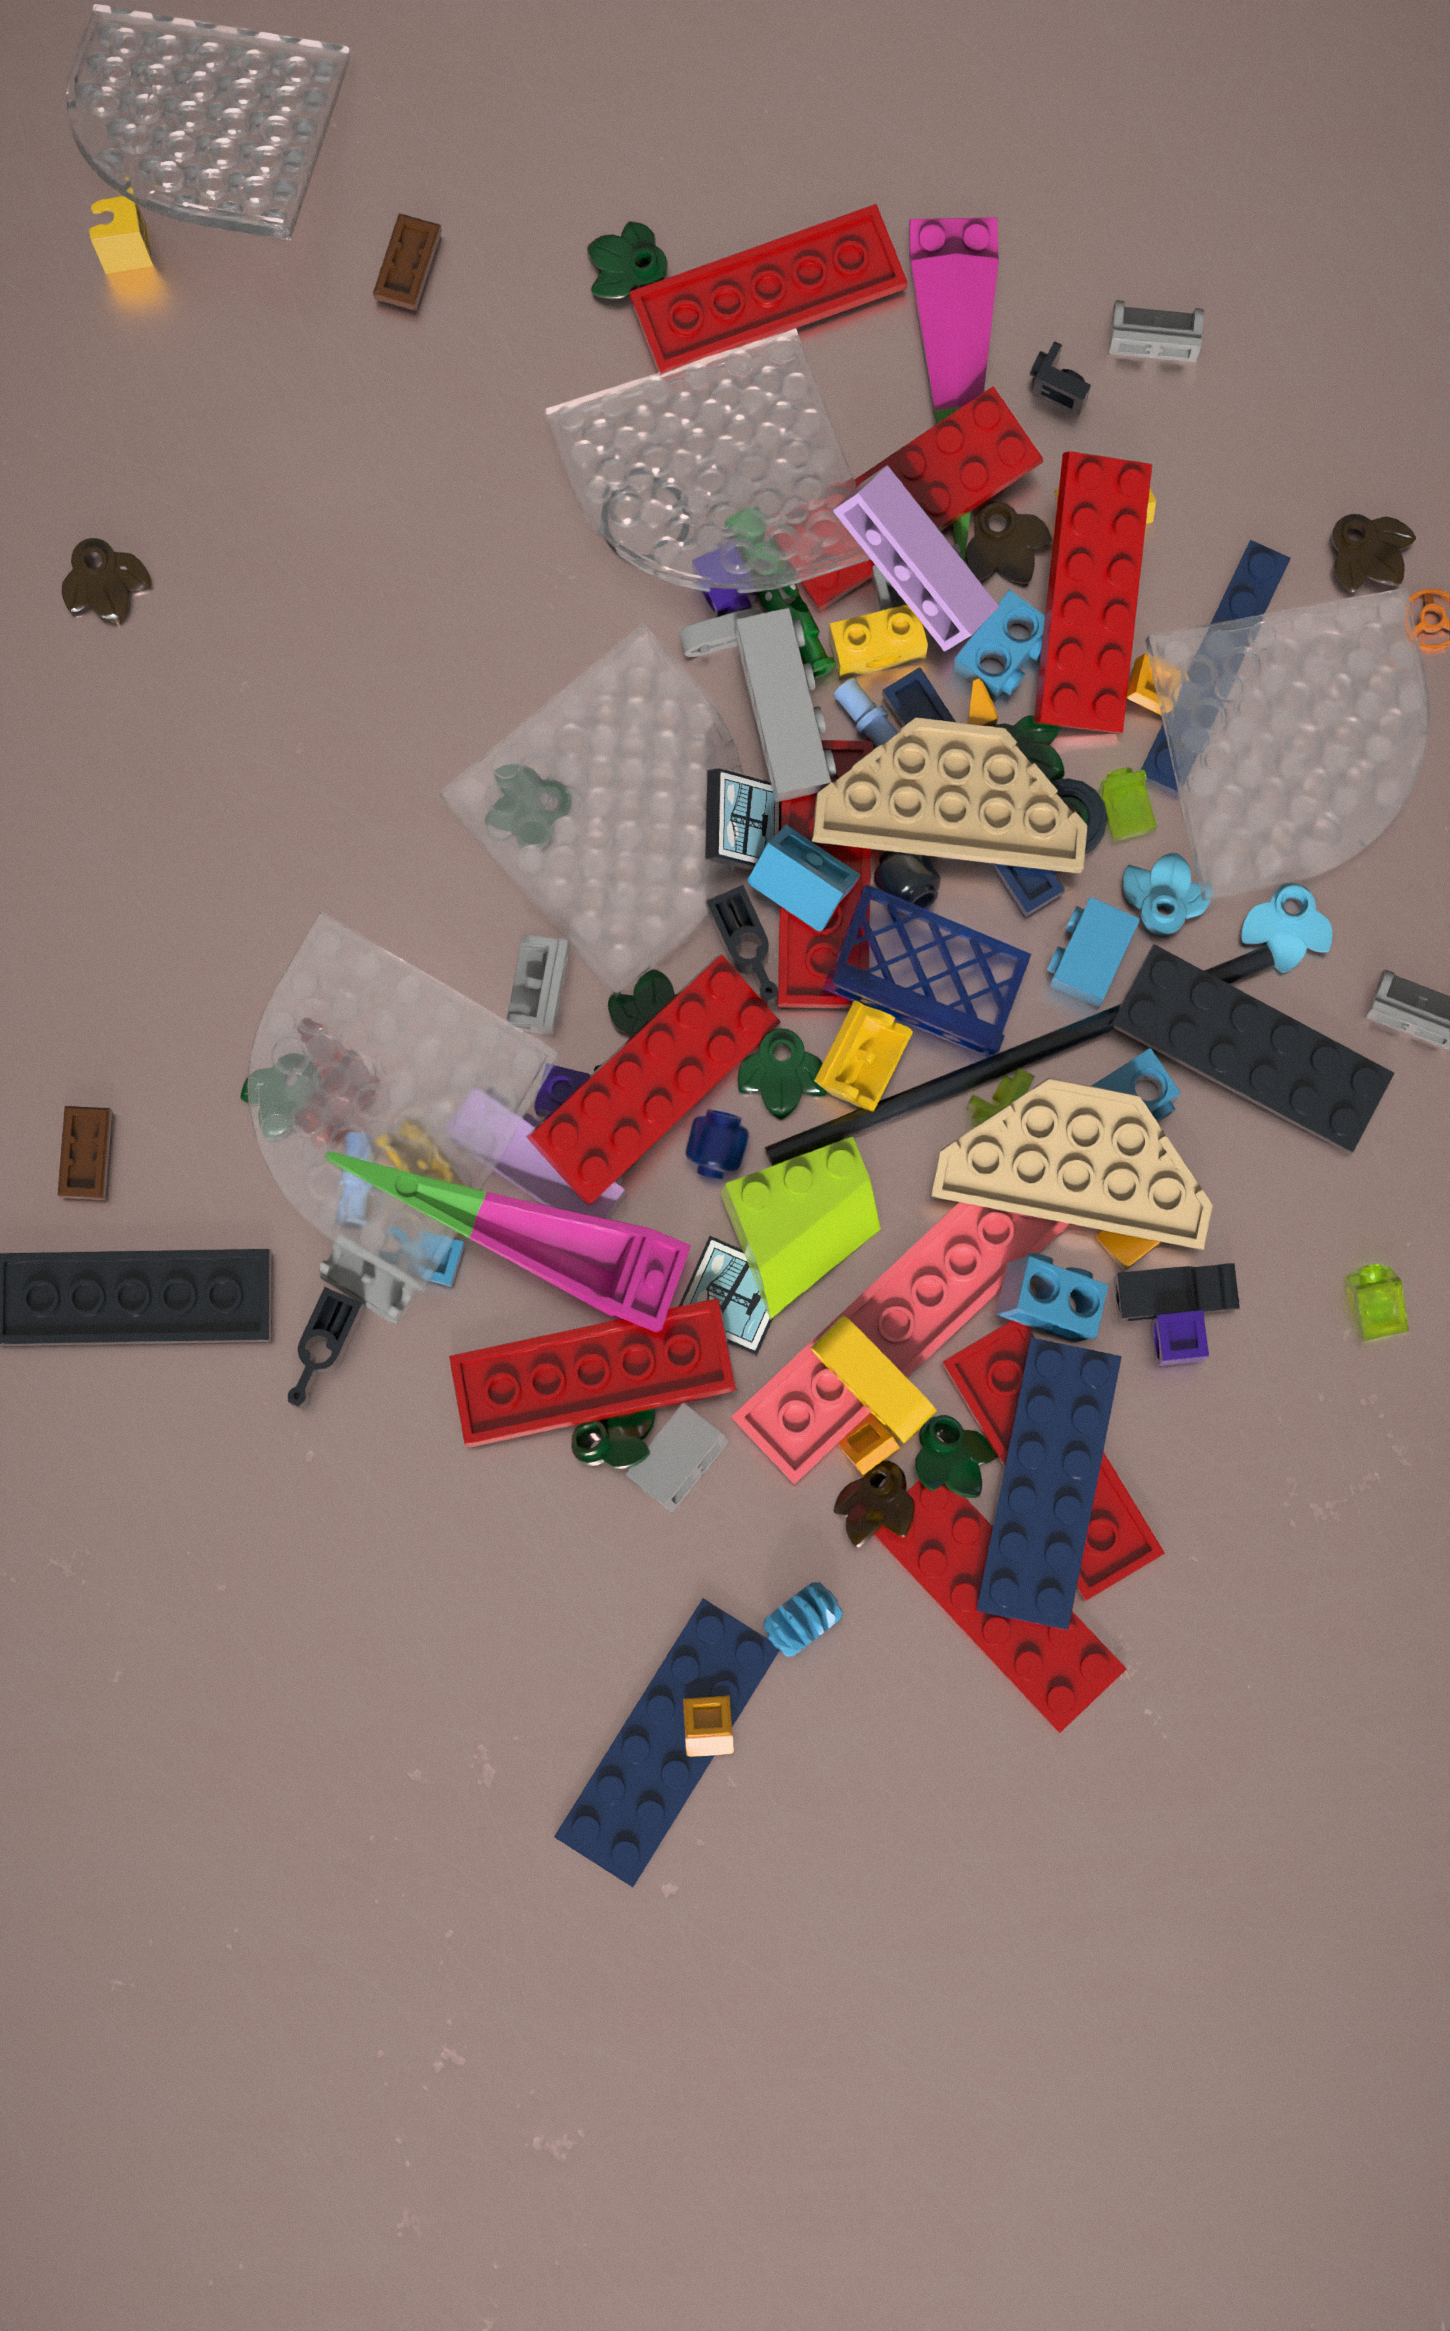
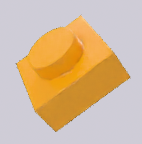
M1143 654L1135 659L1126 698L1164 716L1173 710L1181 671L1147 654Z
M872 1413L837 1444L862 1475L866 1474L900 1448L893 1436Z

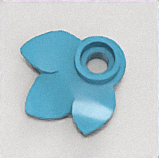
M1176 852L1162 856L1154 864L1152 871L1128 865L1123 874L1125 897L1128 902L1141 910V919L1146 928L1153 934L1165 936L1174 933L1182 927L1185 919L1200 916L1209 906L1211 887L1203 883H1191L1189 864ZM1157 908H1165L1171 914L1163 915L1158 912Z
M1290 883L1278 888L1270 902L1256 905L1251 909L1243 923L1241 939L1246 944L1266 943L1273 955L1274 967L1279 972L1286 973L1299 964L1307 948L1316 952H1329L1333 931L1329 920L1315 909L1316 904L1312 893L1300 884ZM1288 900L1296 901L1300 906V912L1289 914L1284 908V902Z

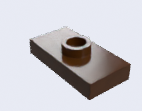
M401 213L398 214L373 291L374 299L417 310L442 232L440 224Z
M64 1107L58 1197L106 1200L112 1110L110 1108Z

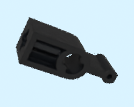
M744 885L706 900V911L731 965L742 974H753L760 990V998L769 1009L778 1005V988L776 984L769 981L764 970L769 956L768 938ZM729 908L731 909V911H732V913H733V915H734V917H735V920H736V922H737L739 928H737V925H736V923H735V921H734V919H733V916H732V914H731ZM744 942L757 944L756 957L750 959L741 957L739 955L741 953V944Z
M1235 1263L1119 1272L1113 1278L1118 1323L1153 1320L1157 1315L1199 1310L1209 1313L1240 1309Z
M324 1287L299 1341L298 1355L305 1368L297 1386L288 1392V1402L291 1405L304 1411L311 1403L310 1393L319 1374L332 1373L341 1365L367 1309L363 1303ZM319 1341H327L326 1347L331 1351L330 1357L322 1363H315L316 1357L310 1352L311 1348Z

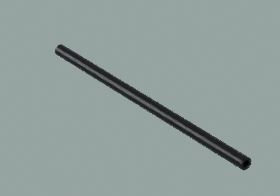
M1266 945L1204 971L1228 984H1232L1274 967L1275 961L1269 947ZM1121 1004L880 1100L874 1112L860 1108L764 1147L771 1166L831 1145L1113 1032L1117 1029L1109 1025Z

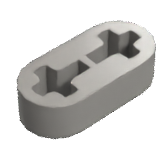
M741 610L683 628L679 632V637L684 654L688 657H697L738 646L734 632L736 619L761 614L760 610Z

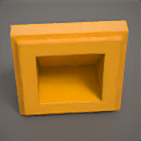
M979 678L974 680L972 684L967 724L993 727L997 725L999 715L983 681H980Z
M1104 1230L1095 1236L1122 1272L1128 1270L1161 1243V1241Z
M730 1695L683 1699L687 1755L693 1757L733 1753Z

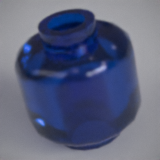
M707 1109L706 1115L698 1116L692 1121L685 1155L690 1162L698 1165L696 1173L710 1178L723 1179L724 1172H734L741 1169L750 1137L748 1129L741 1124L742 1117L723 1111Z

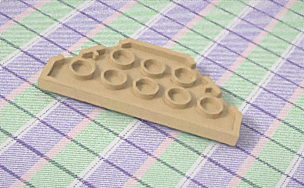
M915 718L889 741L879 745L853 765L852 769L837 781L831 782L818 792L815 802L812 842L1081 874L1084 869L1087 824L1076 811L1073 813L1057 795L1058 790L1035 763L1031 764L1016 746V740L1005 728Z
M1047 1078L941 1149L931 1197L1204 1250L1213 1204L1139 1095L1053 1078Z

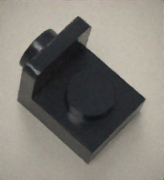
M1054 341L1048 354L1040 351L1029 374L1035 378L1032 394L1080 416L1087 402L1091 385L1086 383L1084 378L1073 370H1059L1055 368L1060 358L1062 344Z

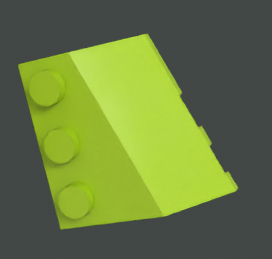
M853 1136L725 1183L720 1193L770 1320L881 1229L871 1180Z

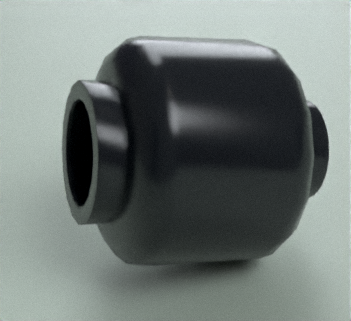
M885 851L879 858L880 864L874 873V883L894 911L916 914L924 911L935 902L938 897L937 891L940 887L941 878L926 855Z

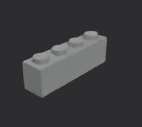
M789 608L736 619L734 632L775 803L816 794L831 783L830 777L836 776V768L831 750L823 751L820 734L825 733L826 728L821 707H813L809 693L810 690L815 689L810 663H802L799 647L805 646L801 622L799 619L792 621Z

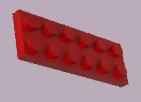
M876 203L630 291L629 296L659 376L662 377L907 289L908 281Z
M993 386L771 535V538L775 541L778 549L820 611H823L872 577L874 562L832 511L863 481L888 465L938 530L942 531L1042 464L1043 457Z
M1072 451L1062 454L1033 723L1115 734L1123 733L1152 464Z
M821 740L823 751L831 750L835 763L836 776L830 777L831 782L837 781L850 771L853 765L872 752L873 741ZM818 793L782 801L781 829L788 825L812 842L815 802ZM813 842L859 873L860 877L853 889L838 904L822 931L815 930L780 906L778 1007L850 1009L854 1000L869 1006L871 849Z
M722 954L716 956L540 1122L526 1138L586 1205L592 1204L781 1021Z
M718 1298L670 1308L662 1330L657 1333L625 1319H618L449 1356L464 1445L467 1448L737 1391L721 1305Z
M1013 1320L942 1361L943 1367L1003 1467L1005 1466L1029 1340L1031 1337L1035 1338L1027 1325ZM1104 1451L1076 1588L1084 1601H1087L1165 1554Z
M918 1480L907 1491L915 1502V1511L911 1528L906 1537L894 1534L884 1525L873 1536L1058 1733H1061L1127 1668L1073 1611L1068 1630L977 1612L976 1606L992 1525L966 1497L955 1494L947 1488L945 1483L939 1489L930 1491L922 1484L921 1480Z

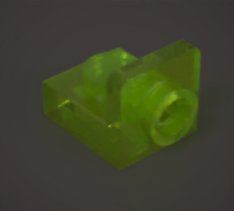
M1126 767L1108 773L1106 775L1107 779L1103 780L1100 784L1098 794L1105 803L1108 818L1107 825L1112 842L1156 831L1157 823L1145 786L1147 781L1145 770L1133 772L1131 767Z
M1018 1068L1013 1079L1005 1075L992 1097L993 1100L999 1102L997 1107L976 1095H972L966 1108L973 1113L971 1119L980 1124L1028 1092L1035 1076L1021 1068Z
M1372 1264L1360 1268L1358 1273L1346 1276L1347 1285L1354 1293L1359 1332L1364 1341L1409 1331L1402 1280L1391 1267Z

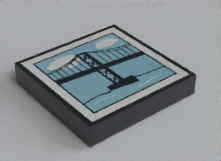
M721 768L707 770L705 859L753 871L768 842L781 830L782 801L775 803L770 782Z
M709 1236L679 1306L718 1298L728 1344L757 1357L774 1317L770 1320L743 1250Z

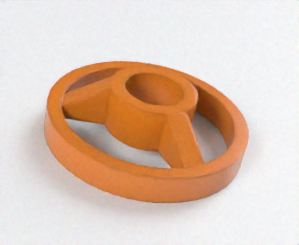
M1423 589L1414 593L1407 599L1400 613L1399 622L1404 637L1410 644L1421 650L1438 651L1450 645V639L1440 644H1426L1414 638L1423 630L1429 633L1437 632L1441 628L1450 631V619L1447 618L1446 610L1440 604L1435 603L1433 596H1437L1450 604V594L1439 589ZM1424 596L1425 606L1418 616V624L1409 631L1405 620L1407 608L1414 600ZM1429 611L1436 612L1440 617V623L1435 625L1428 623L1425 619V613Z

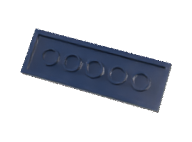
M1030 1338L976 1606L977 1612L1062 1630L1069 1629L1122 1356Z
M702 1598L554 1838L626 1884L634 1887L715 1756L691 1757L687 1755L683 1699L730 1695L731 1722L733 1727L780 1650L776 1649L769 1639Z

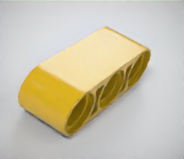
M842 1316L810 1347L819 1360L901 1443L904 1444L937 1412L930 1401L846 1316Z

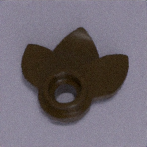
M1003 502L988 503L979 510L975 519L976 535L970 540L966 550L968 567L979 581L985 579L997 569L1000 575L1015 583L1027 584L1030 582L1035 568L1033 549L1046 546L1052 541L1050 531L1046 524L1033 514H1017L1010 505ZM994 519L1001 520L1005 528L999 532L993 531L989 527V522Z
M1349 514L1342 517L1332 531V542L1338 551L1334 563V572L1337 579L1352 593L1360 588L1366 577L1388 585L1402 584L1405 565L1400 550L1413 544L1416 536L1406 524L1392 517H1381L1370 520L1360 514ZM1348 530H1359L1363 535V539L1360 541L1351 540L1347 533Z
M88 538L78 543L72 552L71 563L73 569L63 581L62 597L67 609L72 614L85 609L90 604L92 609L101 618L115 624H120L128 606V591L150 588L151 579L145 566L133 554L114 552L113 548L104 540ZM90 552L99 553L102 556L101 566L96 569L89 568L85 564L87 554Z
M882 1461L868 1471L863 1478L850 1482L845 1486L836 1499L834 1513L847 1517L846 1531L852 1544L856 1547H861L883 1525L901 1537H906L911 1528L915 1502L906 1492L907 1482L904 1471L894 1462ZM886 1478L885 1483L879 1487L880 1483Z

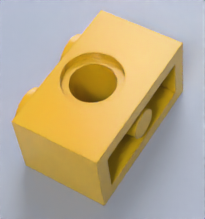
M908 605L829 624L828 639L833 658L836 662L835 666L839 680L926 660L928 643L923 624Z

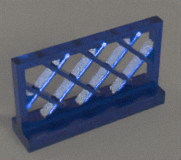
M865 885L834 966L828 972L822 989L852 1002L855 1000L863 1005L888 1013L898 1021L982 1056L989 1057L998 1053L1005 1037L1002 1033L1032 954L874 887ZM870 900L887 907L893 920L892 924L872 931L865 915ZM898 911L909 915V917L901 920ZM919 919L928 923L935 941L914 949L904 924ZM861 926L865 935L856 939ZM896 928L906 953L885 961L875 937ZM940 929L945 930L951 934L943 937L940 932ZM959 936L969 940L976 958L955 966L945 942ZM867 940L878 965L862 970L847 964L852 947ZM938 946L948 970L927 979L917 954ZM981 946L988 948L992 951L984 954L981 949ZM1002 954L1017 962L1011 978L997 984L986 959ZM909 958L919 982L905 988L895 984L888 966ZM979 963L989 987L968 996L958 971ZM881 970L884 979L871 973ZM950 975L960 1000L945 1005L936 1000L929 983ZM1008 985L1004 997H1002L999 988ZM922 987L925 996L913 990ZM987 993H992L999 1009L993 1024L977 1017L971 1000ZM963 1004L966 1013L955 1009V1007Z

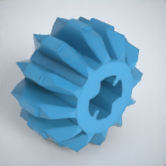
M812 1582L766 1617L763 1628L776 1649L778 1648L785 1656H794L840 1621L843 1611L837 1603L838 1600L830 1590H827L821 1582Z

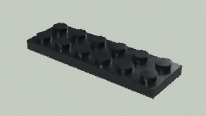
M1155 944L1151 946L1109 1025L1348 1154L1354 1152L1395 1074L1389 1069Z
M270 1249L0 1253V1346L271 1342Z

